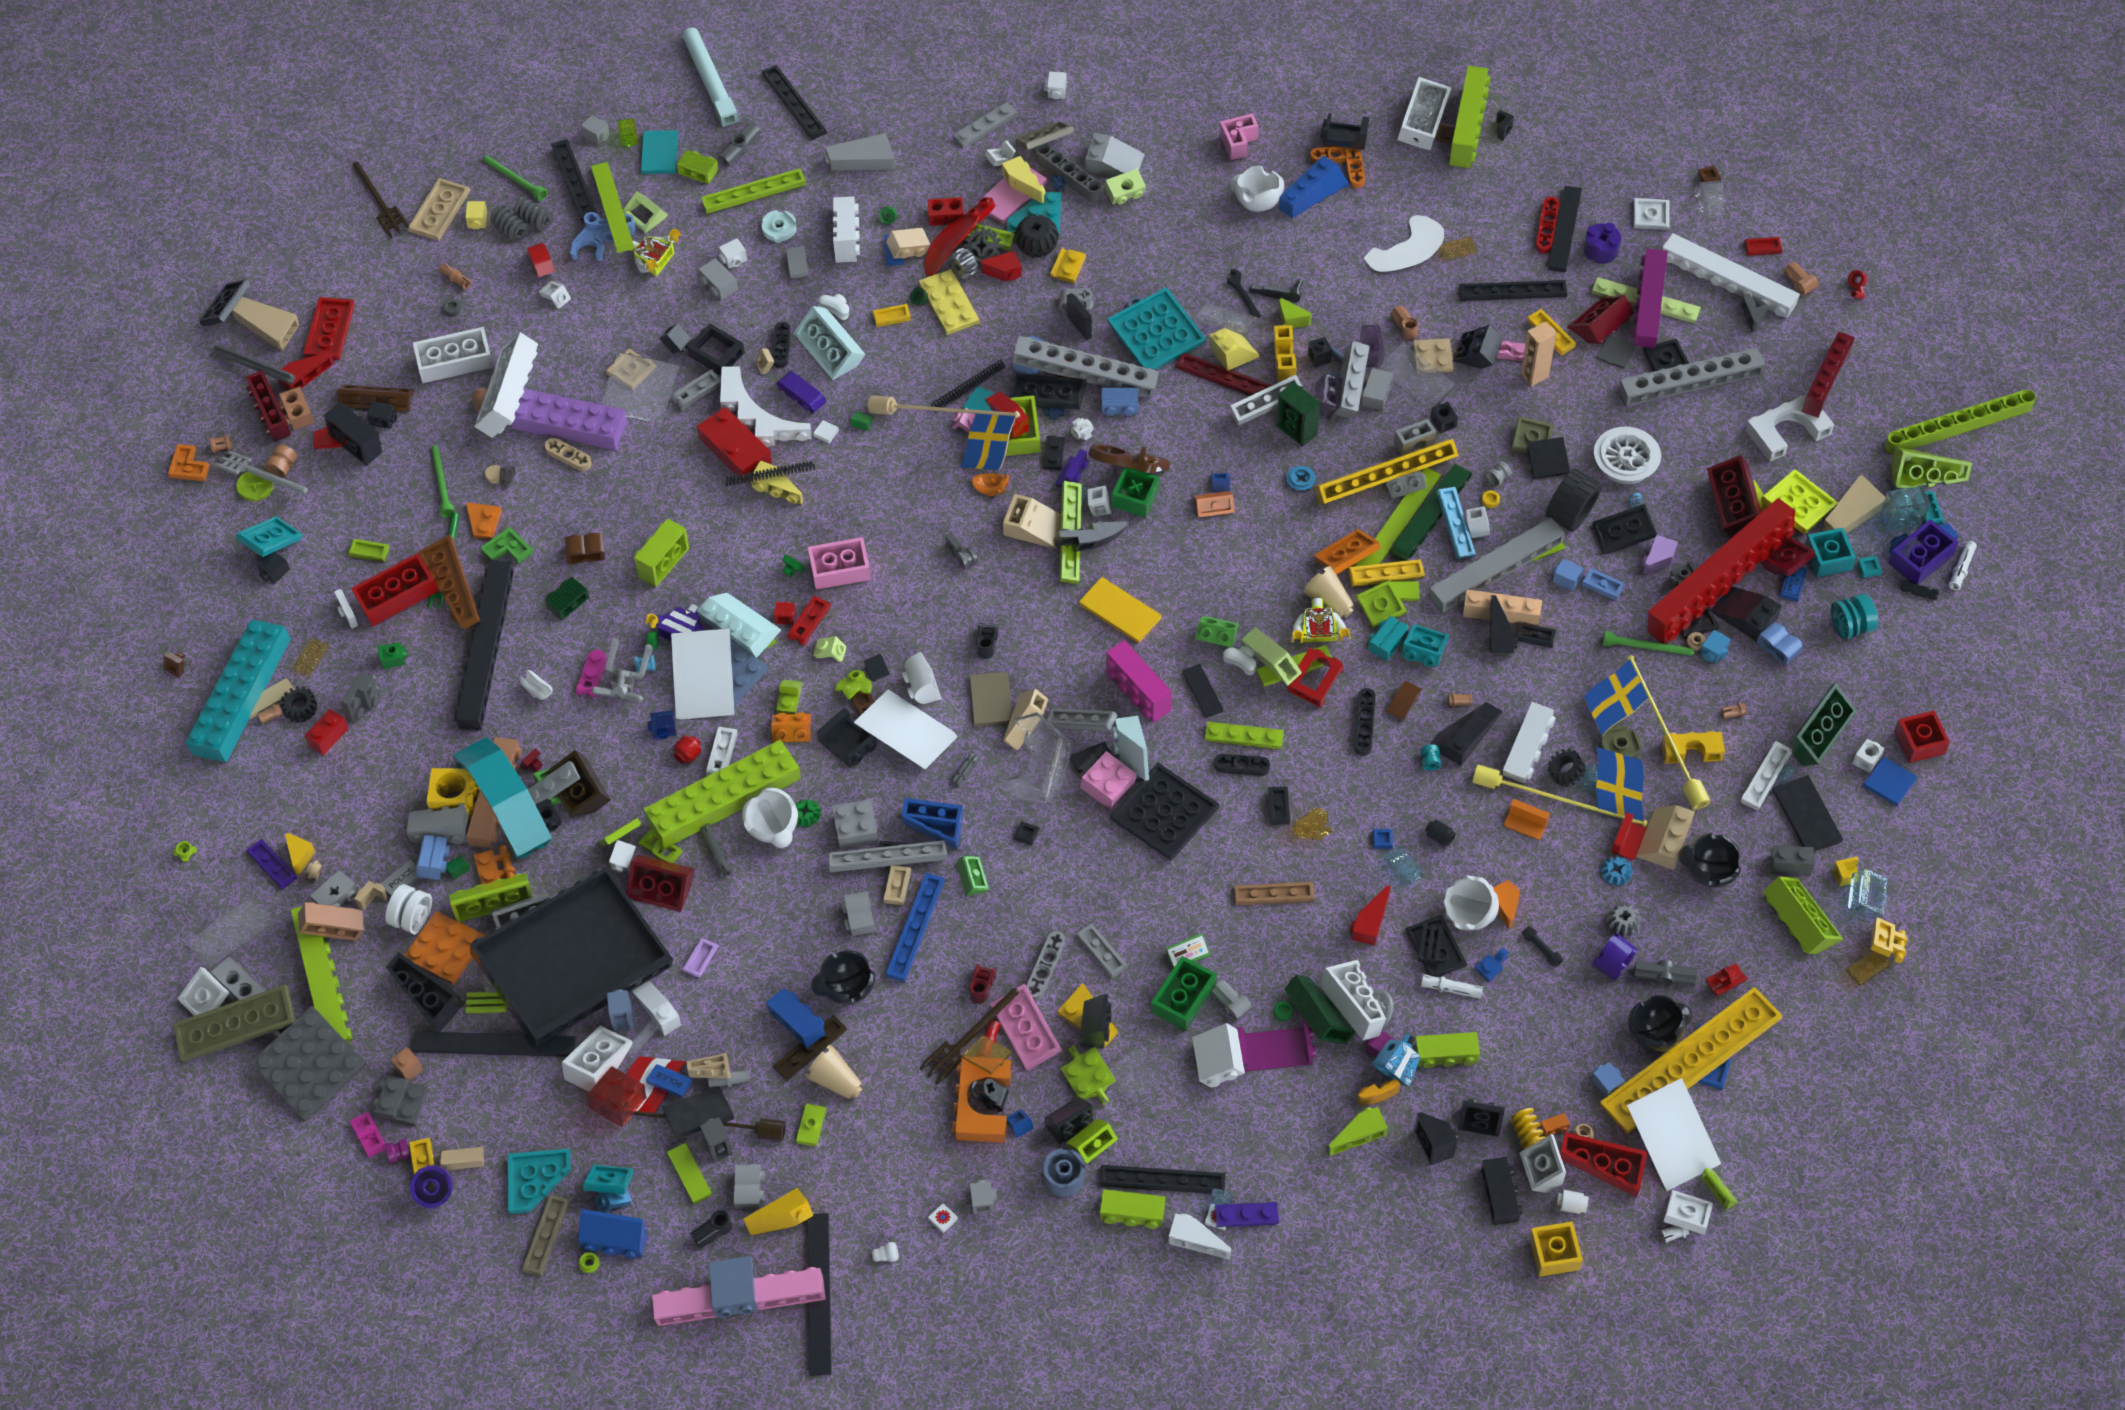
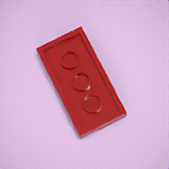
M319 297L303 352L305 358L330 352L333 360L340 361L355 307L354 300Z

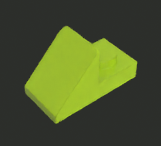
M783 680L779 684L780 695L776 709L777 713L796 714L803 682Z

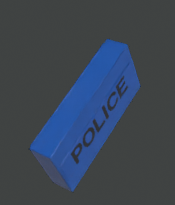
M656 1064L646 1082L656 1088L683 1098L692 1084V1079Z

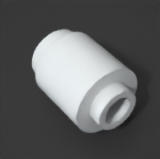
M1563 1190V1194H1558L1557 1206H1561V1211L1577 1214L1581 1212L1586 1213L1589 1196H1584V1193Z

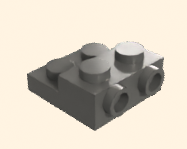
M359 672L342 698L341 704L348 721L355 723L357 718L362 717L364 709L371 711L373 706L378 705L381 689L376 685L377 678L374 675Z
M388 1075L387 1079L382 1080L380 1083L379 1091L381 1095L379 1099L375 1098L373 1102V1110H375L376 1117L416 1126L429 1091L428 1087L408 1083L407 1079Z

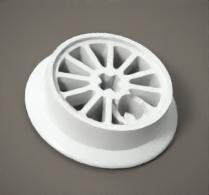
M1634 427L1610 429L1598 438L1594 447L1595 460L1602 472L1612 481L1621 484H1634L1644 480L1656 471L1661 461V451L1655 439L1645 431Z

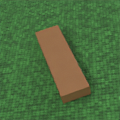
M1313 882L1234 886L1235 906L1314 902Z

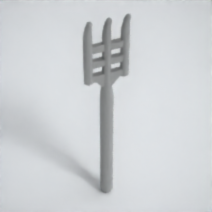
M232 451L223 452V454L230 455V458L217 457V460L224 461L223 464H210L235 475H238L239 472L247 471L299 493L306 494L308 492V489L302 485L248 466L252 459Z

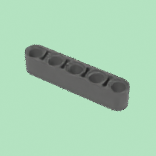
M1044 143L1036 147V162L1051 174L1060 175L1066 185L1088 201L1098 202L1101 199V183L1049 144Z

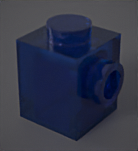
M673 710L650 713L651 721H647L649 733L653 732L654 739H666L669 736L677 735Z

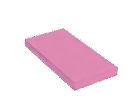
M1030 168V171L1035 173L1038 183L1044 186L1047 183V178ZM1005 178L984 196L991 197L996 205L988 215L1002 224L1031 198L1010 187Z
M1022 984L1016 988L1019 994L996 1016L1025 1069L1029 1071L1058 1054L1062 1049L1027 986ZM1003 997L991 1003L990 1006L993 1008Z

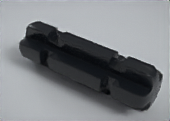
M1904 581L1901 591L1908 593L1910 591L1911 594L1924 598L1928 596L1931 600H1937L1939 590L1932 588L1930 590L1929 587L1916 583L1912 585V582Z

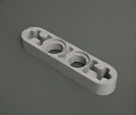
M1054 931L1048 935L1026 985L1031 994V990H1034L1036 983L1039 984L1038 992L1032 995L1034 1001H1038L1043 997L1064 949L1065 936L1061 932ZM1056 938H1059L1060 942H1057V943H1056L1055 950H1054V949L1052 948V947H1053V940H1056ZM1047 954L1055 957L1052 962H1046L1043 958ZM1039 971H1045L1047 977L1040 979L1036 974Z

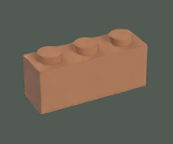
M304 902L298 913L299 933L357 941L364 930L362 910Z

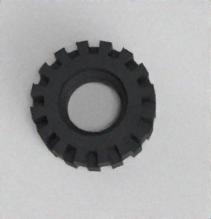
M296 686V690L290 688V693L286 691L284 693L285 697L282 696V702H280L285 717L289 718L292 722L295 719L296 723H299V719L305 722L306 717L311 719V714L315 715V710L318 708L313 692L309 688L306 690L303 686L301 689L299 686ZM298 700L306 701L305 706L302 708H292L294 702Z
M1561 749L1562 753L1557 751L1555 752L1556 757L1553 755L1550 757L1552 761H1548L1549 766L1547 768L1557 784L1569 787V783H1571L1573 786L1575 785L1574 781H1581L1580 776L1584 777L1585 774L1583 772H1586V765L1575 750L1567 749L1566 752L1565 749ZM1573 763L1570 770L1560 772L1565 764Z

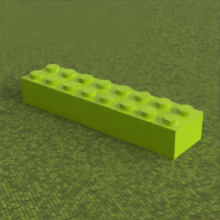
M780 739L643 808L645 821L665 849L699 832L702 826L705 829L706 824L713 825L742 810L745 803L752 798L758 797L762 790L766 788L781 790L800 780V767Z

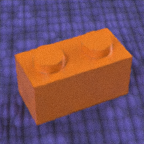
M1565 1113L1543 1120L1540 1123L1545 1137L1550 1134L1555 1136L1558 1132L1564 1133L1570 1126Z

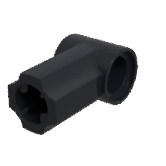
M717 1210L712 1214L711 1219L690 1234L702 1249L718 1236L729 1233L732 1229V1222L727 1212ZM720 1220H726L723 1225H717Z

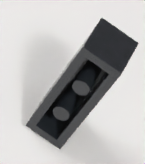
M1507 1157L1482 1160L1481 1171L1493 1224L1519 1222L1523 1209L1521 1202H1517L1518 1187L1512 1180V1176H1514L1512 1164L1508 1163Z

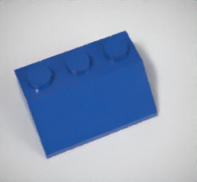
M581 1209L578 1241L584 1251L591 1253L595 1252V1250L602 1251L609 1256L621 1254L628 1259L642 1258L648 1236L643 1219Z

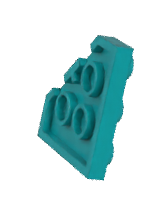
M1045 192L1044 203L1033 199L1008 218L1007 231L1015 233L1018 224L1025 217H1031L1034 214L1039 216L1040 214L1048 217L1055 223L1060 237L1062 193Z
M570 1148L508 1154L509 1214L530 1213L571 1172Z

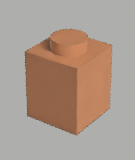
M407 1047L391 1059L396 1072L403 1079H407L408 1082L423 1071L419 1059Z

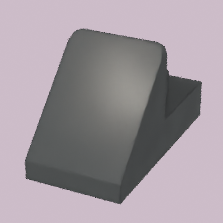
M1745 294L1742 297L1741 307L1753 333L1757 331L1767 316L1769 305L1757 307L1751 295Z

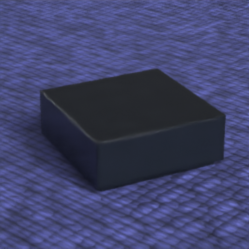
M1021 821L1014 840L1032 846L1040 827Z

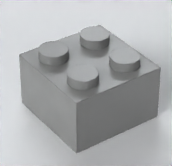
M871 799L832 806L840 850L879 843Z

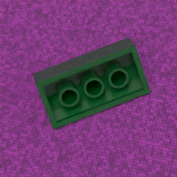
M1836 683L1831 685L1794 736L1792 753L1802 766L1818 765L1857 712V709Z

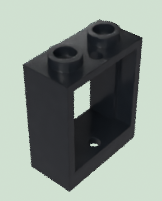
M711 323L706 328H703L694 340H691L687 346L689 357L720 376L722 367H732L745 354L744 344ZM712 336L730 347L719 360L700 350Z

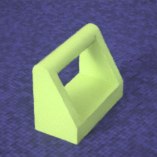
M636 191L623 209L624 214L633 216L635 225L644 233H647L668 216L665 211L638 191ZM640 204H643L654 213L646 224L631 213Z

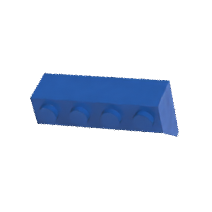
M1323 155L1279 197V210L1293 218L1309 209L1315 203H1320L1324 198L1337 193L1338 190L1343 187L1346 188L1350 184L1339 166Z

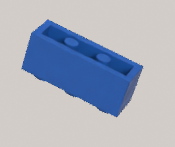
M783 988L766 1001L769 1013L806 1048L825 1035L823 1020L818 1015L814 1016L807 1004L804 1003L802 1005L794 992L790 993Z

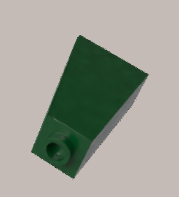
M1295 975L1291 978L1284 989L1317 1038L1323 1041L1347 1044L1356 1031L1333 1002L1310 977Z

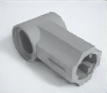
M1225 980L1218 982L1212 989V994L1225 1006L1226 1012L1231 1014L1234 1020L1239 1019L1252 1008L1250 1001L1243 994H1238Z

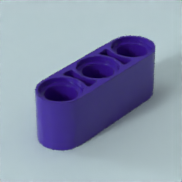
M789 371L776 383L779 390L785 391L784 394L792 400L798 401V404L804 409L810 410L811 414L815 413L826 403V399L820 391L793 371Z

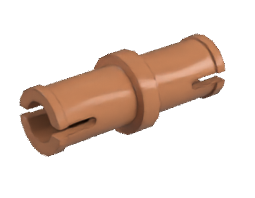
M446 263L439 267V272L448 277L450 282L457 283L463 289L471 286V280L463 276L458 269H453Z

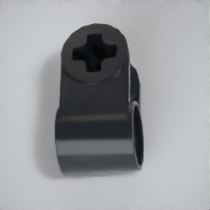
M979 623L977 639L979 657L989 659L994 655L999 624L991 626Z
M985 1079L983 1082L979 1080L973 1081L970 1085V1093L973 1098L984 1104L989 1110L1003 1111L1009 1093L1006 1088L1000 1086L993 1079Z

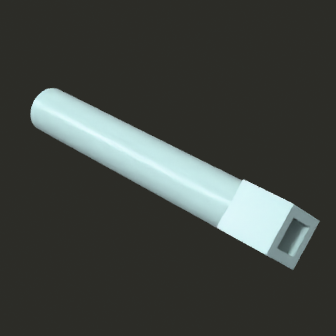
M696 28L686 29L682 34V38L715 107V112L721 126L725 127L737 123L738 115L736 108L726 93Z

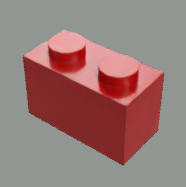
M329 709L305 734V738L310 748L324 756L349 728L343 716Z

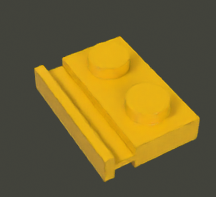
M1062 247L1051 270L1050 277L1075 283L1085 261L1086 254L1070 249L1069 251L1064 250Z

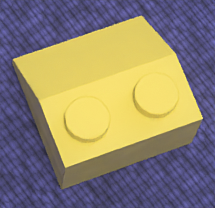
M1226 328L1209 334L1210 349L1227 370L1259 358V354L1241 334Z

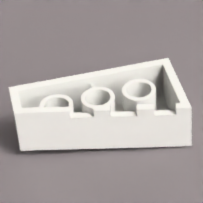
M1355 960L1325 968L1319 984L1322 990L1362 1040L1378 1037L1386 1018L1378 1001L1372 996L1373 990L1371 987H1368L1365 981L1366 976L1359 968V961Z

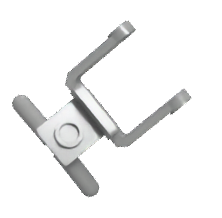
M613 638L606 665L608 672L615 675L614 681H611L612 689L593 687L591 692L597 695L620 697L621 699L640 703L643 701V697L632 693L634 680H641L645 676L653 647L652 645H646L638 673L612 668L619 645V640Z

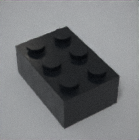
M339 402L324 414L328 435L339 442L345 450L365 466L382 453L379 431L374 426H369L362 416L358 417L349 406Z

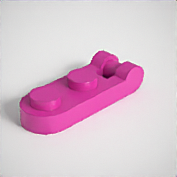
M594 650L588 654L580 681L576 687V695L588 694L589 697H596V694H593L591 689L599 687L607 659L603 651Z

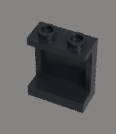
M1328 113L1327 119L1323 121L1321 138H1324L1323 145L1365 150L1370 117H1363L1361 125L1332 122V113Z
M845 708L817 731L818 741L849 768L854 764H859L864 755L868 752H873L877 747V738L855 724L850 718V712Z

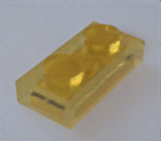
M1873 951L1850 966L1846 972L1860 987L1889 968L1892 962L1885 955Z

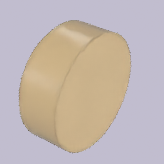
M498 465L488 467L485 471L487 481L490 483L501 482L504 478L502 467Z

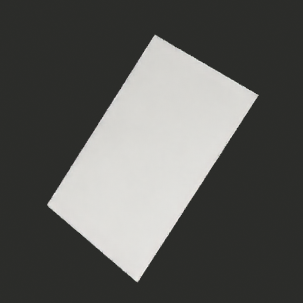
M729 628L671 634L676 718L694 719L734 715Z
M889 689L854 722L924 769L958 737L952 730Z
M1682 1078L1627 1105L1666 1191L1702 1174L1705 1168L1712 1169L1721 1164Z

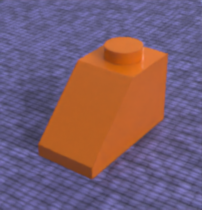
M1507 880L1493 887V890L1497 894L1499 901L1498 915L1507 928L1510 929L1513 925L1520 892L1516 885Z

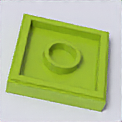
M1390 580L1356 595V599L1373 629L1378 627L1382 620L1386 621L1389 616L1398 618L1407 614V610Z
M636 818L598 842L602 847H605L640 826L641 822Z

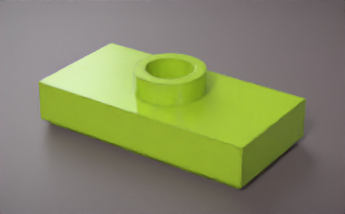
M806 1103L796 1139L797 1143L817 1147L826 1114V1107Z

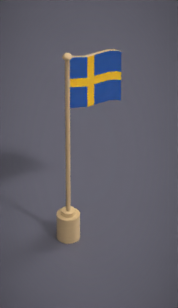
M872 395L868 400V410L871 414L892 415L897 408L976 414L969 431L966 452L960 467L1000 470L1006 457L1010 432L1015 419L1020 416L1018 411L1011 413L898 405L893 397Z

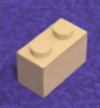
M923 228L892 231L886 241L893 258L920 257L926 253L930 246Z

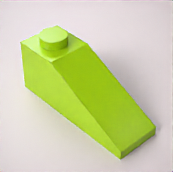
M1369 1107L1362 1110L1329 1144V1156L1387 1136L1388 1127L1379 1108L1375 1107L1372 1109Z

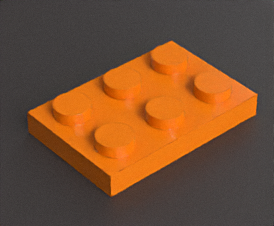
M1357 529L1313 556L1317 563L1325 568L1331 566L1334 572L1338 574L1368 555L1373 554L1381 546L1379 541Z

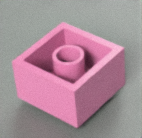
M1106 751L1082 777L1080 788L1111 810L1135 784L1137 774Z

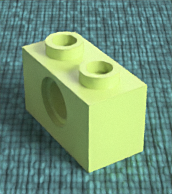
M1138 169L1107 179L1104 185L1112 205L1116 203L1119 205L1123 204L1130 198H1140L1146 188Z

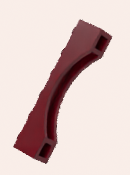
M1838 331L1806 395L1801 412L1819 418L1834 382L1850 355L1855 337Z

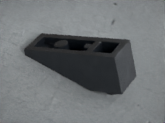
M1490 595L1489 652L1514 653V649L1518 647V638L1514 637V632L1497 596Z

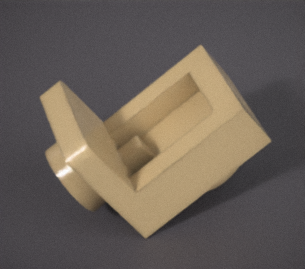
M368 881L363 888L358 890L354 899L357 906L365 910L376 896L385 901L388 897L384 886Z

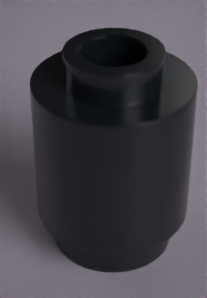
M1437 819L1433 822L1430 821L1425 829L1427 837L1441 845L1449 846L1456 835L1453 828Z

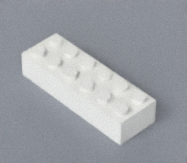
M521 332L501 349L474 426L491 438L498 433L501 434L507 425L513 423L515 419L514 413L520 405L518 401L524 393L523 386L527 383L529 379L527 375L533 367L531 363L537 355L536 348L538 343Z

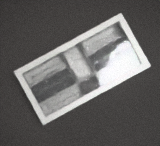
M1419 77L1397 140L1430 150L1451 87Z

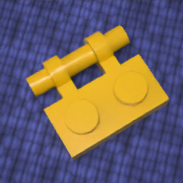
M1876 918L1873 922L1870 949L1887 957L1893 953L1895 961L1901 963L1906 955V949L1904 948L1907 944L1906 932L1904 930L1897 932L1895 931L1894 924Z

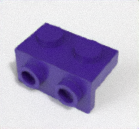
M1080 449L1076 457H1069L1056 480V486L1062 488L1064 481L1079 482L1083 470L1087 468L1089 463L1087 451Z

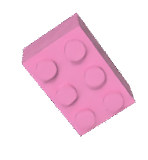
M863 537L808 547L815 590L871 580Z

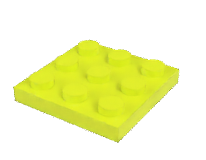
M1795 469L1761 499L1765 505L1769 506L1779 498L1795 510L1794 527L1804 535L1838 504L1836 500Z

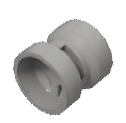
M1499 461L1494 469H1490L1486 473L1488 481L1496 487L1503 483V479H1507L1512 475L1511 468L1503 461Z

